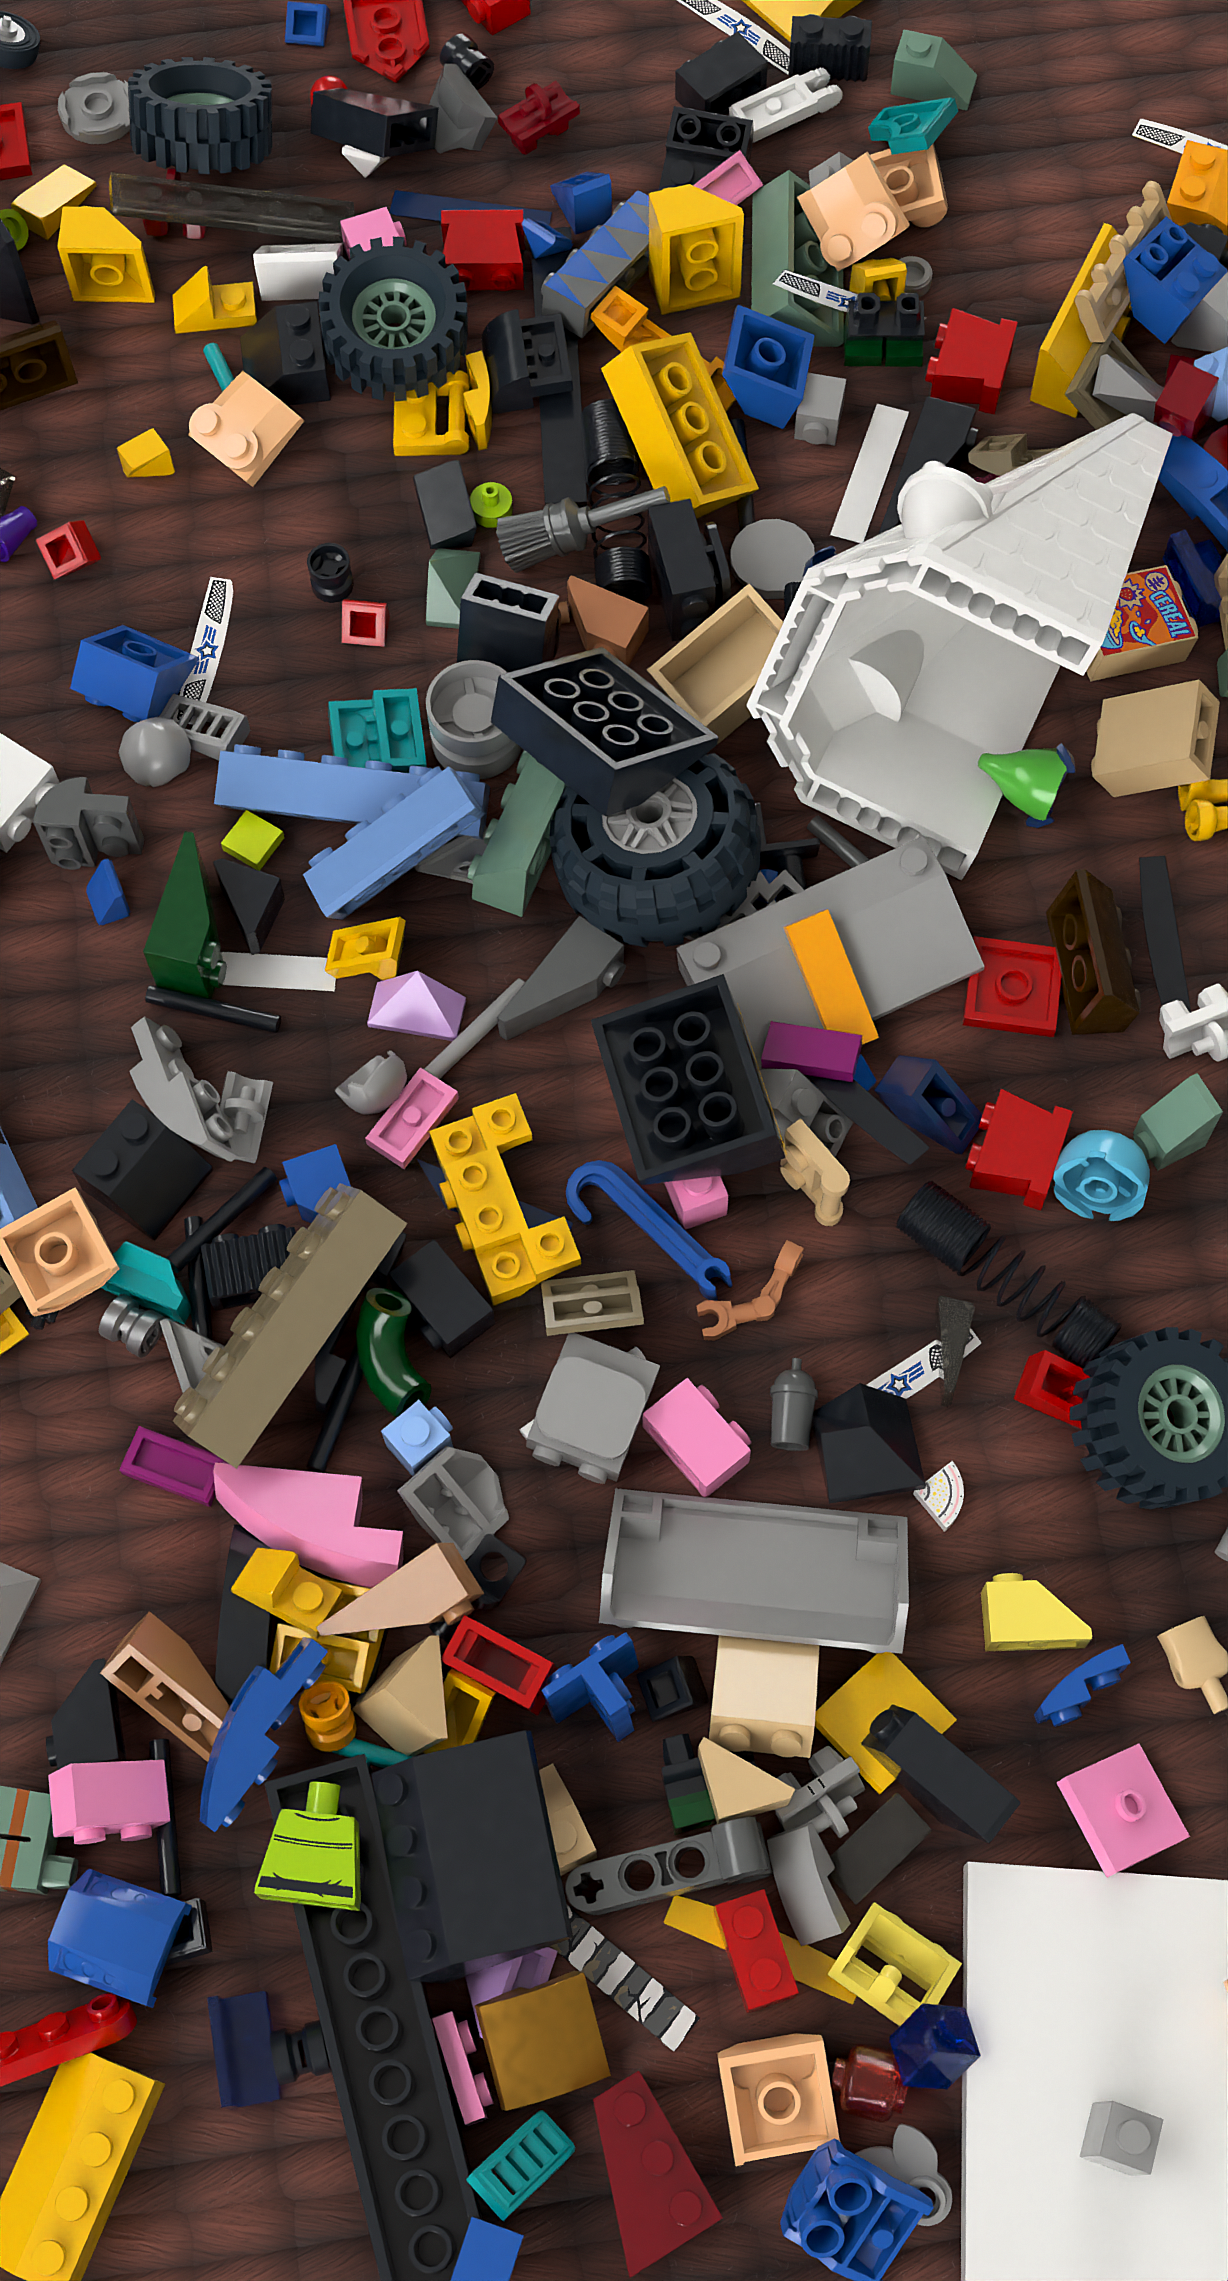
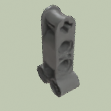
M744 1817L711 1827L710 1832L583 1864L569 1874L566 1881V1895L569 1902L576 1909L590 1915H603L724 1883L738 1885L756 1881L772 1875L773 1871L761 1823L757 1822L756 1817ZM692 1850L702 1852L705 1858L703 1871L694 1878L683 1877L679 1870L681 1857ZM641 1863L651 1864L655 1874L653 1884L644 1891H635L630 1884L631 1871ZM590 1877L604 1885L603 1890L596 1892L597 1901L594 1903L589 1898L581 1896V1890L588 1888V1878Z

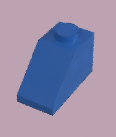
M336 1144L282 1162L287 1178L279 1180V1184L287 1207L297 1204L301 1218L306 1222L312 1223L318 1215L314 1209L326 1190L330 1187L336 1189L339 1183L351 1187Z

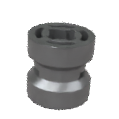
M125 1293L120 1294L105 1311L99 1325V1334L112 1342L121 1340L126 1344V1349L139 1358H143L150 1353L160 1339L163 1331L159 1321L165 1317L154 1310H139V1304L135 1299Z

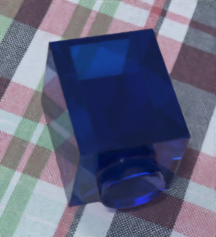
M922 2003L889 2037L903 2086L947 2090L981 2056L966 2008Z

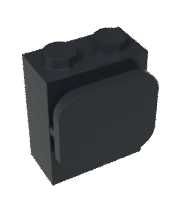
M690 498L648 507L649 562L672 642L683 640L715 613V608L717 611L730 600L731 580L727 560L715 522L704 523V535L700 533Z
M475 572L461 597L457 663L468 660L486 661L510 673L553 661L559 649L562 619L558 608L559 595Z

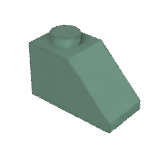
M903 30L894 59L890 94L924 102L952 97L955 98L958 109L967 111L977 74L942 37Z
M1198 1073L1188 1077L1140 1116L1133 1132L1134 1142L1142 1149L1146 1160L1150 1159L1157 1171L1205 1147L1223 1111Z

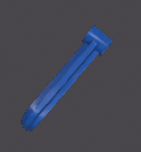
M601 1160L587 1162L577 1168L568 1179L565 1191L568 1206L584 1225H589L593 1219L591 1213L579 1198L580 1191L587 1185H596L698 1284L703 1297L708 1300H718L716 1287L709 1281L713 1277L721 1278L728 1287L733 1286L730 1270L726 1262L719 1258H713L632 1178L612 1162Z

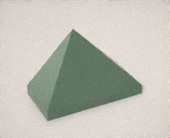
M438 548L430 558L426 608L427 626L459 629L461 597L475 572L478 573L480 552Z

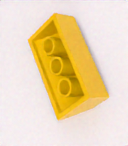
M1106 223L1102 226L1040 347L1030 401L1074 418L1077 417L1079 410L1064 394L1093 343L1089 341L1084 325L1080 321L1074 299L1080 290L1089 291L1093 285L1091 271L1098 263L1105 265L1111 256L1109 242L1114 235L1119 234L1112 225ZM1129 302L1112 330L1121 342L1130 324L1131 318L1127 317L1130 309L1132 310L1131 302Z
M691 332L630 345L601 368L653 489L665 486L669 492L670 502L690 498L696 518L759 489Z
M92 2052L59 2065L0 2198L1 2268L26 2281L82 2280L165 2083Z

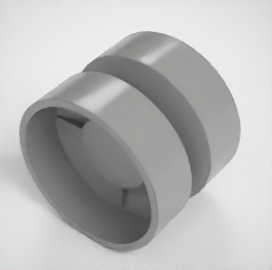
M480 660L462 661L445 668L430 684L426 696V710L432 749L438 762L445 769L449 766L455 771L479 774L480 779H486L504 772L518 758L522 748L491 723L498 677L507 673L501 667Z

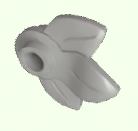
M901 2123L898 2125L894 2135L893 2149L887 2146H875L855 2153L892 2177L917 2189L921 2187L930 2188L935 2193L936 2200L933 2202V2210L929 2216L923 2214L917 2223L918 2225L932 2226L946 2218L952 2205V2190L944 2176L937 2172L938 2154L936 2148L920 2130L911 2125Z

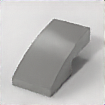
M809 1822L771 1836L767 1843L773 1874L786 1914L801 1947L843 1933L851 1923L827 1878L835 1869V1866L813 1823Z

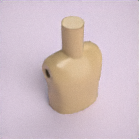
M1205 1616L1195 1618L1157 1636L1168 1657L1170 1668L1177 1684L1184 1689L1200 1687L1213 1714L1228 1709V1697L1219 1680L1228 1673V1653L1215 1638Z

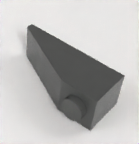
M579 916L497 1017L499 1036L506 1041L597 998L606 986L610 988L615 986L626 968L624 964V945Z

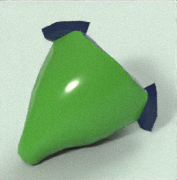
M1062 743L1057 746V749L1034 748L1009 754L984 753L978 760V767L997 783L1004 796L1014 806L1029 815L1026 825L1034 828H1039L1055 821L1050 815L1054 812L1052 806L1066 774L1076 772L1074 757Z

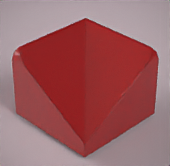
M84 520L68 522L36 539L54 579L61 578L101 560V555Z

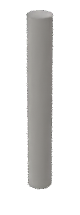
M520 978L513 982L424 1070L440 1080L498 1023L497 1017L525 982Z

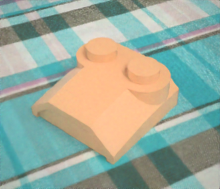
M934 143L927 150L892 155L891 150L887 149L870 155L907 221H911L918 227H930L944 218L947 213L948 204Z
M868 151L797 197L821 242L820 249L823 258L830 265L834 266L838 272L887 243L910 226Z
M242 371L213 403L204 404L194 411L190 418V432L188 435L249 485L254 487L304 420L255 379Z
M76 1187L0 1229V1255L34 1317L55 1312L69 1306L104 1286L120 1269L98 1228L96 1218L89 1211Z
M789 2034L739 2043L717 2053L736 2166L744 2165L743 2163L747 2161L815 2150L818 2146L834 2138L840 2141L824 2042L821 2035Z

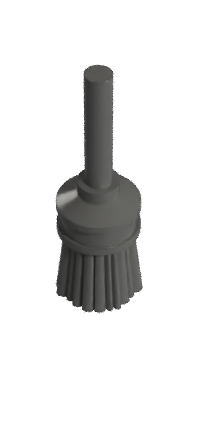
M662 486L595 509H590L589 506L579 508L571 498L567 497L559 503L546 504L543 510L497 518L496 534L499 538L498 542L505 562L515 573H518L557 554L560 557H564L572 551L580 552L585 550L588 534L596 532V526L646 511L651 506L670 503V496L667 488Z

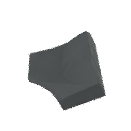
M445 63L429 105L439 107L435 149L440 154L457 148L481 151L497 120V116L457 64Z

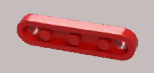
M105 1993L95 1997L88 2004L67 2012L51 2013L33 2025L14 2032H1L0 2087L125 2038L137 2024V2016L130 2000L113 1993Z

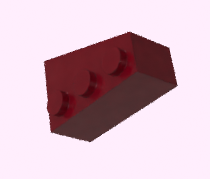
M640 2071L635 2072L593 2099L629 2279L723 2219Z

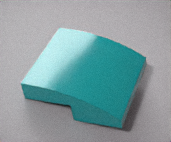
M417 688L373 690L372 700L328 702L333 756L347 758L348 766L365 768L366 761H379L392 764V772L409 773L410 766L426 767Z

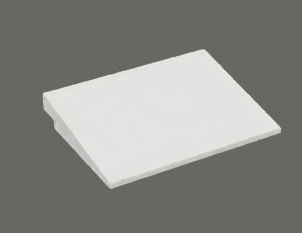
M967 1862L963 1866L962 2049L970 2050L971 2056L962 2055L961 2281H1228V1992L1223 1983L1228 1979V1880L1120 1872L1107 1878L1104 1871ZM1114 2101L1164 2119L1151 2175H1129L1080 2157L1093 2103Z

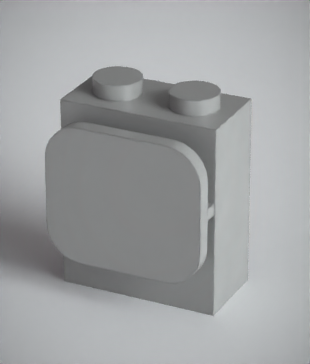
M568 1333L557 1364L553 1368L537 1408L535 1419L527 1437L526 1447L533 1449L532 1456L544 1463L559 1466L561 1461L579 1467L578 1474L593 1482L605 1484L606 1479L617 1482L658 1376L660 1365L577 1333Z

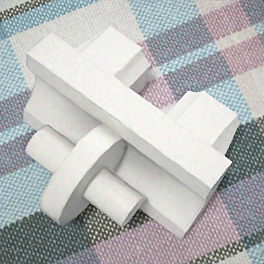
M1220 984L1208 987L1198 994L1197 1004L1200 1009L1190 1013L1184 1003L1178 1000L1167 1003L1160 1008L1159 1021L1165 1033L1163 1050L1169 1059L1193 1050L1196 1056L1208 1052L1217 1062L1228 1058V993Z

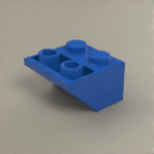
M1167 216L1123 260L1133 317L1164 344L1183 326L1201 300L1228 272V269L1213 254L1202 248L1187 235L1181 226L1175 224Z

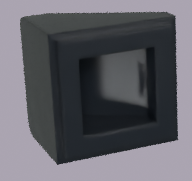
M675 1656L636 1674L652 1722H657L709 1703L702 1677L693 1656Z

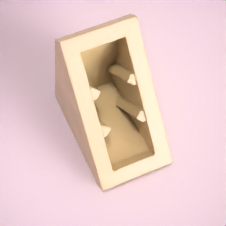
M703 1737L698 1747V1757L717 1825L789 1805L795 1792L794 1788Z

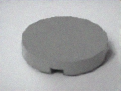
M107 72L89 73L75 78L69 83L70 88L65 94L62 91L58 98V114L65 131L75 140L88 144H106L123 137L130 131L128 82L124 80L125 83L116 79V75Z
M781 519L759 520L747 525L736 535L730 549L731 573L735 580L737 578L743 585V588L750 584L762 598L783 599L787 583L802 582L805 563L815 554L814 545L807 533L794 523Z

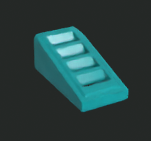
M540 2110L476 2168L466 2180L495 2214L504 2221L575 2152V2145L547 2113ZM493 2170L515 2193L514 2195H512L508 2191V2189L501 2183V2181L493 2174Z

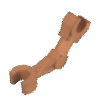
M786 1240L776 1260L775 1270L769 1282L761 1290L760 1297L752 1299L751 1302L732 1306L731 1301L705 1300L696 1306L698 1317L714 1314L719 1319L716 1326L702 1329L703 1339L715 1341L736 1330V1324L753 1320L757 1322L771 1319L775 1314L777 1305L781 1302L782 1292L789 1277L794 1275L803 1258L802 1252L804 1248Z

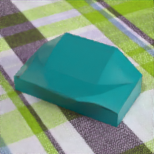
M124 1242L112 1254L120 1269L101 1288L118 1296L125 1293L135 1299L139 1305L154 1310L181 1324H185L191 1313V1304L181 1282L175 1278L170 1261L132 1243Z

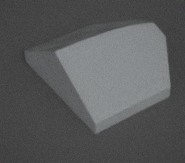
M445 1446L397 1490L420 1526L437 1543H454L464 1561L474 1553L486 1534H494L509 1520L508 1511L503 1502L499 1478L479 1454Z

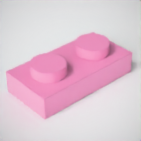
M420 1067L405 1086L399 1098L391 1104L365 1138L367 1145L405 1169L430 1137L429 1131L437 1128L459 1099L458 1091Z
M452 2011L432 2018L465 2125L470 2126L488 2119L485 2107L493 2104V2099L484 2072L474 2075L468 2054L476 2052L477 2049L468 2021L465 2020L458 2023L456 2015Z

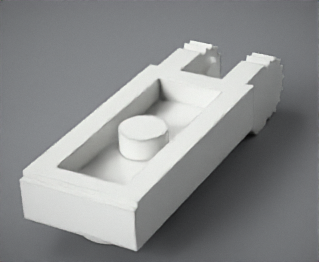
M820 67L801 76L797 74L729 107V116L753 120L754 143L818 112L824 113L830 108L837 106L842 99L843 92L834 84L832 86L829 85L827 88L825 87L829 82L830 75L826 69Z

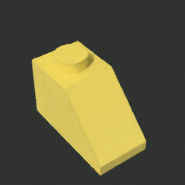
M1017 1573L999 1574L993 1576V1582H986L981 1591L985 1651L1085 1648L1092 1639L1091 1628L1037 1580L1023 1581V1575Z

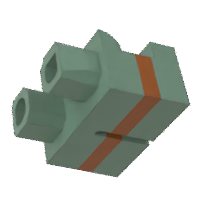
M0 1786V1891H22L47 1895L48 1888H70L76 1882L78 1860L76 1858L55 1855L58 1837H54L50 1794ZM17 1839H19V1840H27V1841H30V1842L17 1841Z

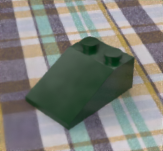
M185 831L143 953L157 987L211 999L215 987L221 988L223 985L227 964L223 961L208 875L194 833Z

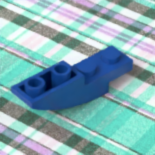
M1183 435L1178 437L1172 436L1158 479L1193 520L1198 516L1228 552V470L1190 438Z
M303 1637L275 1675L265 1667L256 1665L228 1709L213 1744L201 1793L199 1821L212 1831L216 1832L221 1824L224 1827L231 1825L244 1808L245 1802L241 1798L252 1783L255 1782L257 1785H260L275 1768L278 1760L273 1756L280 1747L264 1734L269 1728L276 1731L287 1720L294 1708L289 1703L301 1686L305 1689L310 1688L324 1671L326 1665L321 1660L328 1651L314 1639Z

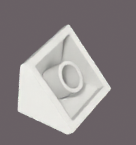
M343 243L261 246L253 254L261 300L319 299V291L323 292L322 280L326 272L334 275L333 262L340 255L343 257Z

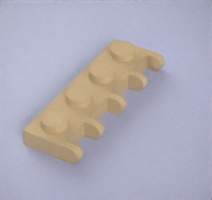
M1148 181L1144 186L1142 193L1145 201L1142 206H1133L1126 216L1129 227L1124 235H1114L1109 242L1111 256L1106 264L1098 263L1091 271L1094 283L1089 291L1080 290L1074 299L1080 321L1084 325L1090 342H1105L1130 302L1123 265L1125 257L1166 216L1172 221L1162 189L1155 181Z

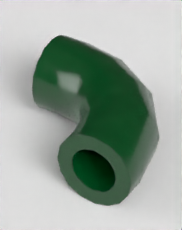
M372 1288L367 1291L360 1310L356 1330L358 1358L370 1390L385 1409L397 1418L418 1400L425 1406L432 1389L431 1384L421 1377L412 1366L406 1352L404 1333L407 1319L412 1309L410 1302L393 1290Z

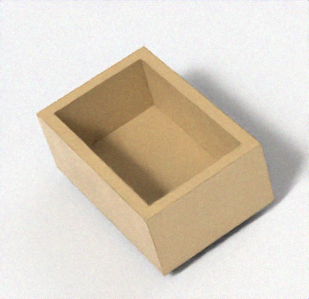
M748 584L648 668L647 671L670 700L719 737L717 743L719 744L752 716L747 703L783 625V621L756 590Z

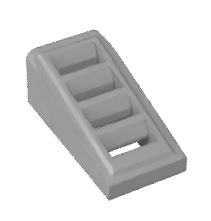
M176 694L171 696L159 716L160 718L173 719L178 709L184 711L177 724L185 730L191 749L216 760L220 758V751L234 752V745H242L251 731L247 716L241 713ZM192 716L198 717L191 730L185 729ZM206 722L211 723L205 734L200 733ZM220 727L225 729L220 738L215 737Z

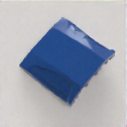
M88 1869L68 1889L48 1939L49 1970L153 2008L157 1999L153 1997L183 1916L184 1914L189 1915L192 1905Z
M834 2138L817 2147L791 2187L780 2225L785 2238L803 2247L807 2254L818 2258L833 2272L853 2281H883L882 2276L923 2214L929 2216L934 2207L932 2200L919 2189L892 2177L874 2164L846 2150L840 2141Z

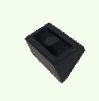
M449 461L414 475L413 482L430 549L471 547L477 527L460 461Z

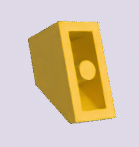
M895 258L872 259L852 264L850 291L857 294L875 293L880 297V301H896V298L901 293H904L906 264Z

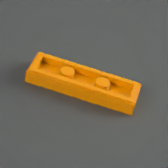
M824 909L784 926V931L823 1028L825 1030L862 1035V1045L879 1038L829 910Z

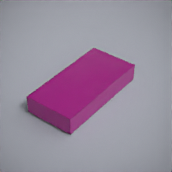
M771 1021L761 1056V1068L796 1069L804 1075L853 1082L862 1047V1035Z
M139 1426L119 1471L125 1476L211 1507L216 1496L213 1472L215 1462L229 1463L213 1453Z

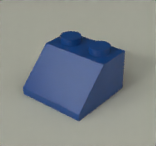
M737 305L734 311L722 375L745 415L783 429L803 400L815 335Z
M121 625L81 640L70 689L85 695V700L94 705L111 706L123 711L122 715L125 718L134 722H140L148 718L160 716L173 694L178 695L195 667L198 657L125 625Z

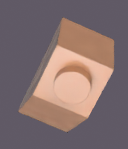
M571 575L567 581L568 606L585 650L603 647L629 667L649 631V607Z

